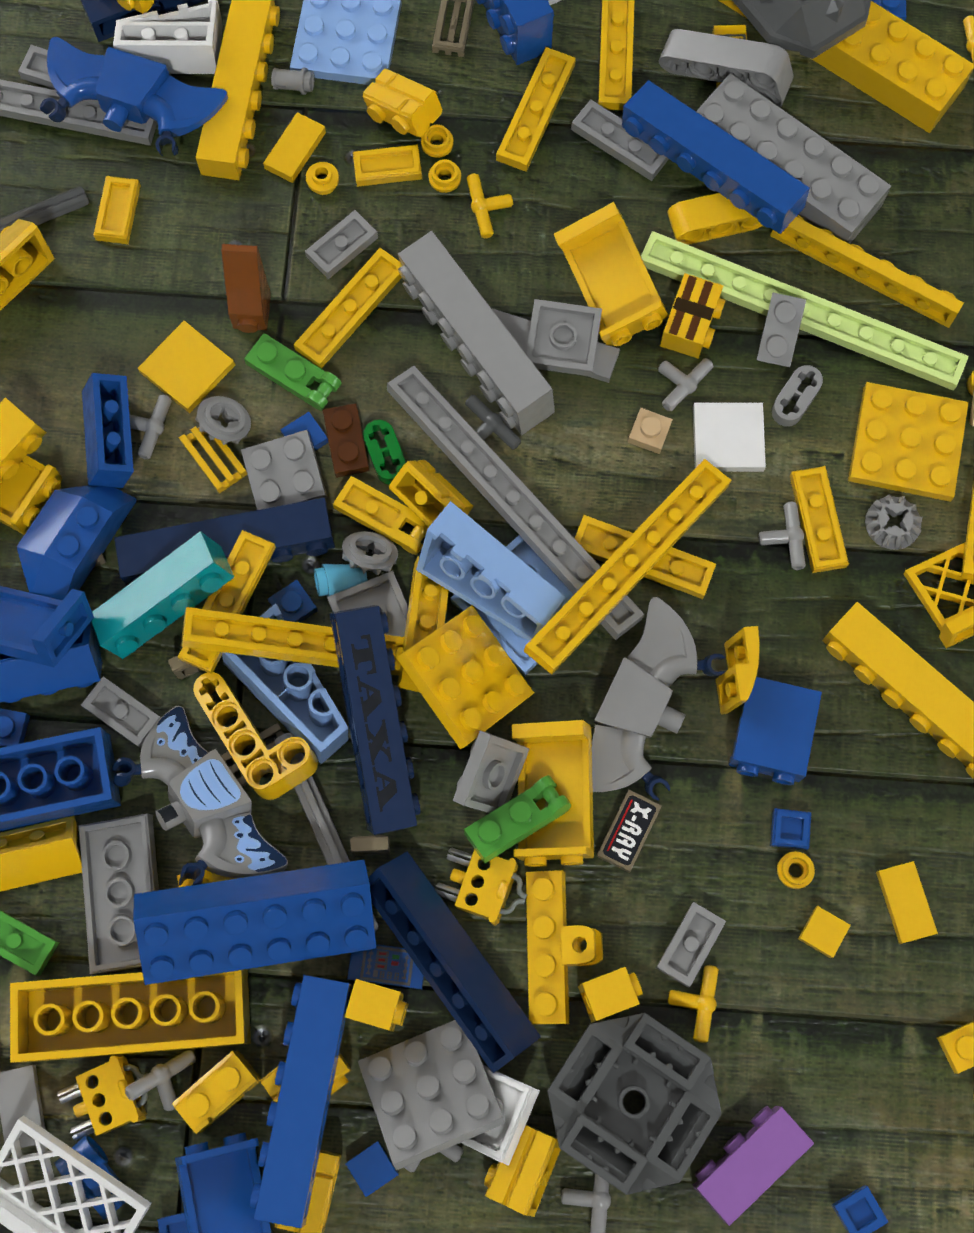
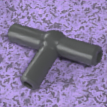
M471 395L466 400L465 405L483 421L475 430L483 440L494 432L512 450H515L521 444V439L503 423L499 414L493 413L475 395Z

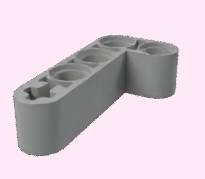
M674 29L670 32L659 58V65L665 71L676 75L723 82L731 73L780 108L794 77L787 51L778 45L683 29Z

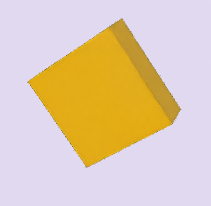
M816 906L798 939L825 956L834 958L851 925L823 908Z

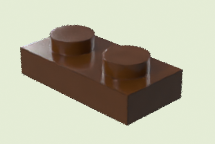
M357 404L323 409L336 478L369 472Z

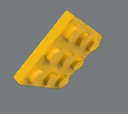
M866 382L863 388L848 481L951 502L955 496L969 402Z
M473 605L396 657L460 749L474 741L480 730L485 732L534 694L529 684Z

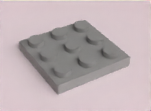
M456 1020L358 1061L388 1152L396 1170L506 1123L479 1054Z

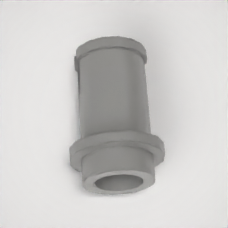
M273 68L271 84L274 90L300 91L302 95H306L307 92H312L314 89V73L308 71L307 68H302L301 71Z

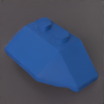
M86 485L54 490L17 545L29 593L63 600L71 589L79 590L96 565L98 557L101 553L103 554L135 505L136 498L117 488Z

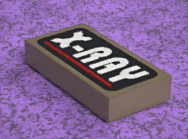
M628 790L596 857L630 873L662 806Z

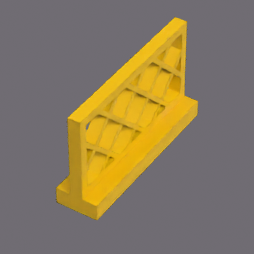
M965 542L904 572L905 578L940 630L939 638L946 649L974 636V599L967 598L970 584L974 585V581L961 579V572L948 569L950 560L956 557L964 558ZM926 571L941 575L938 589L924 586L917 576ZM945 577L966 582L962 596L942 591ZM939 598L960 604L958 613L945 619L937 607Z

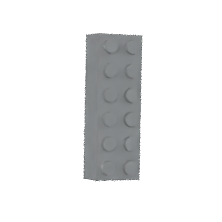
M731 73L696 111L810 187L805 208L798 215L819 229L831 231L835 237L849 244L882 207L891 188L890 184Z
M430 231L399 252L398 257L401 267L398 271L404 280L402 284L406 292L413 300L417 297L424 306L421 308L423 314L431 325L436 323L439 325L443 332L440 335L451 351L454 349L458 350L462 357L460 362L468 375L472 377L476 374L482 384L479 387L490 403L493 401L497 402L502 410L499 414L504 423L510 429L515 427L522 436L555 413L553 389L433 231Z

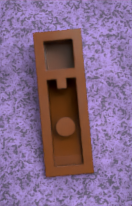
M222 244L221 251L228 314L233 328L245 333H254L257 330L267 331L271 292L258 246Z

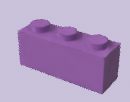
M765 1106L752 1118L751 1122L754 1127L744 1136L740 1132L737 1133L724 1145L723 1149L727 1152L716 1163L710 1159L695 1173L698 1180L692 1186L722 1221L729 1226L814 1144L791 1116L780 1106H774L772 1109L769 1106Z

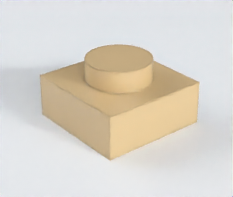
M640 408L628 438V443L660 454L673 419Z

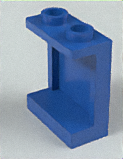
M756 677L752 692L742 706L729 766L736 767V772L745 776L758 777V773L773 776L772 781L783 785H794V782H800L806 777L822 692Z

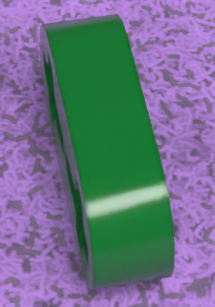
M373 420L367 424L363 432L365 446L378 479L382 483L390 485L405 464V458L392 426L384 420ZM380 431L382 435H386L384 436L385 448L380 449L378 441L374 439V432ZM390 456L393 465H398L394 474L384 470L386 468L384 458Z

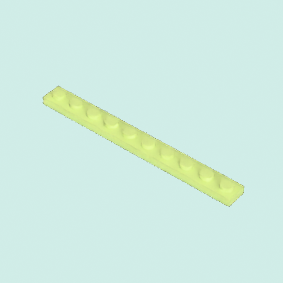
M652 231L641 254L647 269L680 282L683 279L684 273L724 285L720 298L765 316L768 314L773 292L807 299L800 330L953 391L958 385L969 357Z

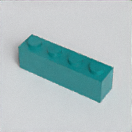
M200 531L92 611L94 616L92 624L100 646L124 659L184 615L186 607H195L233 579V572L222 547Z

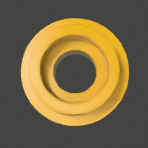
M438 124L430 126L421 137L423 151L428 156L434 158L448 155L454 145L451 132L446 127ZM435 141L442 142V144L440 145H434L432 143Z
M439 160L429 170V183L438 192L448 193L454 191L461 183V171L451 160ZM446 175L449 176L450 179L441 180L440 177Z
M317 162L307 170L306 182L313 192L319 195H327L337 187L339 174L336 167L332 164ZM319 175H327L324 179L317 178Z
M794 851L785 854L779 860L777 874L785 886L791 889H801L809 885L813 880L815 867L812 860L806 854ZM791 864H796L801 868L800 877H793L790 874L789 867Z

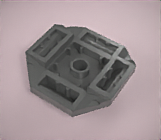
M732 0L767 43L778 45L785 50L800 52V55L811 59L865 27L871 0Z
M646 1013L589 1024L547 1090L559 1148L626 1195L679 1183L722 1114L711 1057ZM636 1090L643 1097V1106L639 1112L631 1114L625 1110L623 1098L627 1092Z

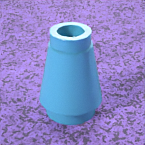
M322 564L321 568L314 569L318 596L327 595L328 597L367 581V573L363 574L360 568H350V564Z

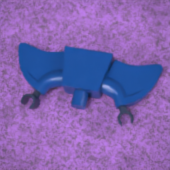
M53 37L50 39L48 47L47 69L51 83L60 99L58 101L54 98L44 99L40 104V110L46 115L50 114L49 118L53 122H62L66 117L65 108L67 106L72 108L83 100H98L101 109L106 113L103 124L115 132L122 130L126 120L144 124L147 123L149 118H152L158 124L160 135L156 140V149L163 157V146L168 143L172 144L173 155H177L179 148L173 137L185 135L209 121L226 103L228 95L224 89L194 87L184 84L170 76L167 66L159 62L111 47L107 48L105 55L88 54L59 37Z

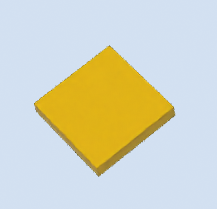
M183 321L138 367V370L145 378L190 414L236 365L233 359L186 321Z

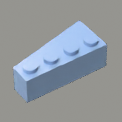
M451 501L427 529L416 570L530 641L562 608L566 598L562 593Z
M276 603L260 616L284 620ZM222 652L224 665L295 737L304 739L309 744L321 764L348 741V726L327 690L322 686L312 664Z

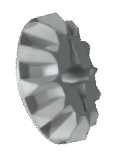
M224 396L209 397L203 400L197 409L195 420L199 422V432L208 433L210 441L216 438L221 440L223 445L229 441L238 444L242 438L247 437L250 431L251 419L249 413L240 403ZM220 413H222L225 423L228 424L226 428L221 426V422L217 420Z
M889 494L884 498L876 500L870 506L866 514L865 525L869 536L875 543L886 549L899 550L910 546L918 538L922 531L921 522L923 517L919 515L916 504H911L904 496L892 497ZM887 514H890L892 517L903 515L900 522L901 528L894 525L892 527L889 526L885 530L884 527L890 519Z
M363 531L350 534L342 544V559L350 562V568L362 569L363 574L366 571H372L376 575H379L381 571L390 572L393 564L397 562L398 550L394 543L374 532ZM369 549L372 550V556L366 555V552H369Z

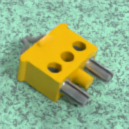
M455 848L449 849V853L468 860L447 854V859L468 868L466 872L456 868L452 870L450 880L462 884L460 890L442 883L436 885L437 888L458 896L435 889L440 897L454 901V906L459 910L488 919L494 926L500 922L502 914H510L518 904L524 905L527 894L522 891L523 882L521 877L517 875L519 867L514 858L506 860L496 856L488 861L490 862V867L487 870H481L480 866L483 860L475 849L473 854ZM478 879H483V886L480 888H475V881ZM515 879L517 881V894L521 898L515 899L509 908L504 909ZM471 897H477V903L469 906L468 900Z
M124 1055L111 1056L109 1062L76 1076L77 1083L58 1091L57 1096L60 1097L79 1089L60 1098L59 1101L64 1104L82 1095L83 1101L73 1106L74 1114L77 1118L86 1114L90 1117V1120L72 1127L70 1133L72 1134L88 1126H93L73 1135L72 1138L74 1140L81 1139L85 1135L94 1132L96 1136L106 1134L130 1122L135 1123L146 1119L147 1113L144 1104L147 1101L148 1094L145 1093L142 1095V1099L139 1097L134 1101L128 1099L125 1094V1088L135 1082L131 1071L134 1072L138 1079L146 1074H141L136 1066L128 1064L127 1058ZM96 1076L99 1080L98 1085L95 1084ZM102 1095H104V1097H105V1103H104V1104L102 1103V1100H101ZM109 1113H110L111 1116H112V1121H111V1122H109V1120H108V1114H109Z

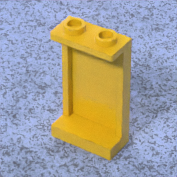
M614 202L554 233V237L566 256L588 307L602 308L599 334L606 345L621 346L632 339V335L642 330L655 329L662 324L663 319L669 317L622 214Z
M27 455L18 464L17 472L10 479L4 480L0 484V522L25 535L54 490L60 489L63 479L55 467L50 464L45 466Z
M584 720L512 724V739L518 744L530 748L518 778V795L533 787L541 778L549 775L556 783L557 787L555 789L559 795H565L571 804V808L565 814L520 841L518 849H513L514 857L524 861V866L528 867L547 866V860L561 859V865H582L584 858H594L591 726ZM544 798L536 802L540 810L549 805Z

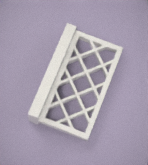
M24 1115L17 1120L0 1150V1172L4 1166L15 1164L19 1184L11 1185L0 1177V1223L13 1233H104L109 1231L111 1233H121L120 1229H125L124 1233H135L152 1204ZM23 1132L35 1140L37 1153L22 1154L19 1138ZM60 1156L67 1162L70 1174L54 1177L50 1157ZM40 1160L44 1179L30 1182L25 1162ZM91 1178L99 1183L102 1196L86 1199L82 1180ZM72 1182L76 1201L61 1204L57 1184ZM47 1187L51 1206L42 1207L35 1202L32 1189ZM123 1200L135 1208L136 1212L132 1219L118 1222L114 1202ZM104 1204L109 1223L93 1226L88 1207ZM79 1209L83 1228L75 1230L68 1225L64 1217V1211Z

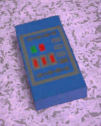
M376 944L377 949L351 953L348 980L355 981V979H359L369 983L423 989L424 975L404 948Z

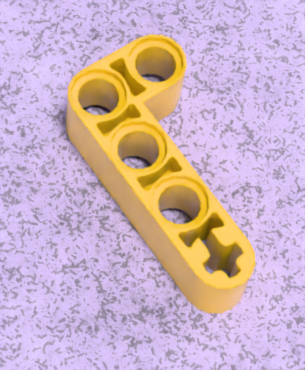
M207 672L196 679L193 687L196 699L244 778L261 798L266 800L279 798L316 772L318 767L317 756L304 739L290 737L269 749L233 690L219 674ZM215 691L222 700L217 704L212 696V693ZM238 716L233 725L225 727L228 719ZM255 744V748L250 754L242 755L243 750L248 745ZM305 753L301 762L291 764V760L296 754ZM273 773L271 781L267 784L259 785L261 778L265 774Z

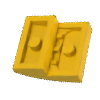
M758 626L743 627L724 643L728 670L716 679L721 714H728L746 702L752 692L759 665Z

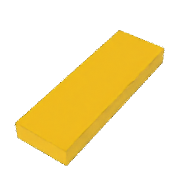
M826 466L792 471L790 480L795 502L798 506L799 519L804 532V540L812 573L846 568L849 563Z

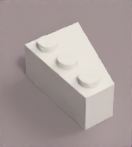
M208 0L207 4L188 8L187 3L177 5L178 11L158 15L156 10L116 20L113 41L114 49L165 64L169 74H215L223 29L218 0Z

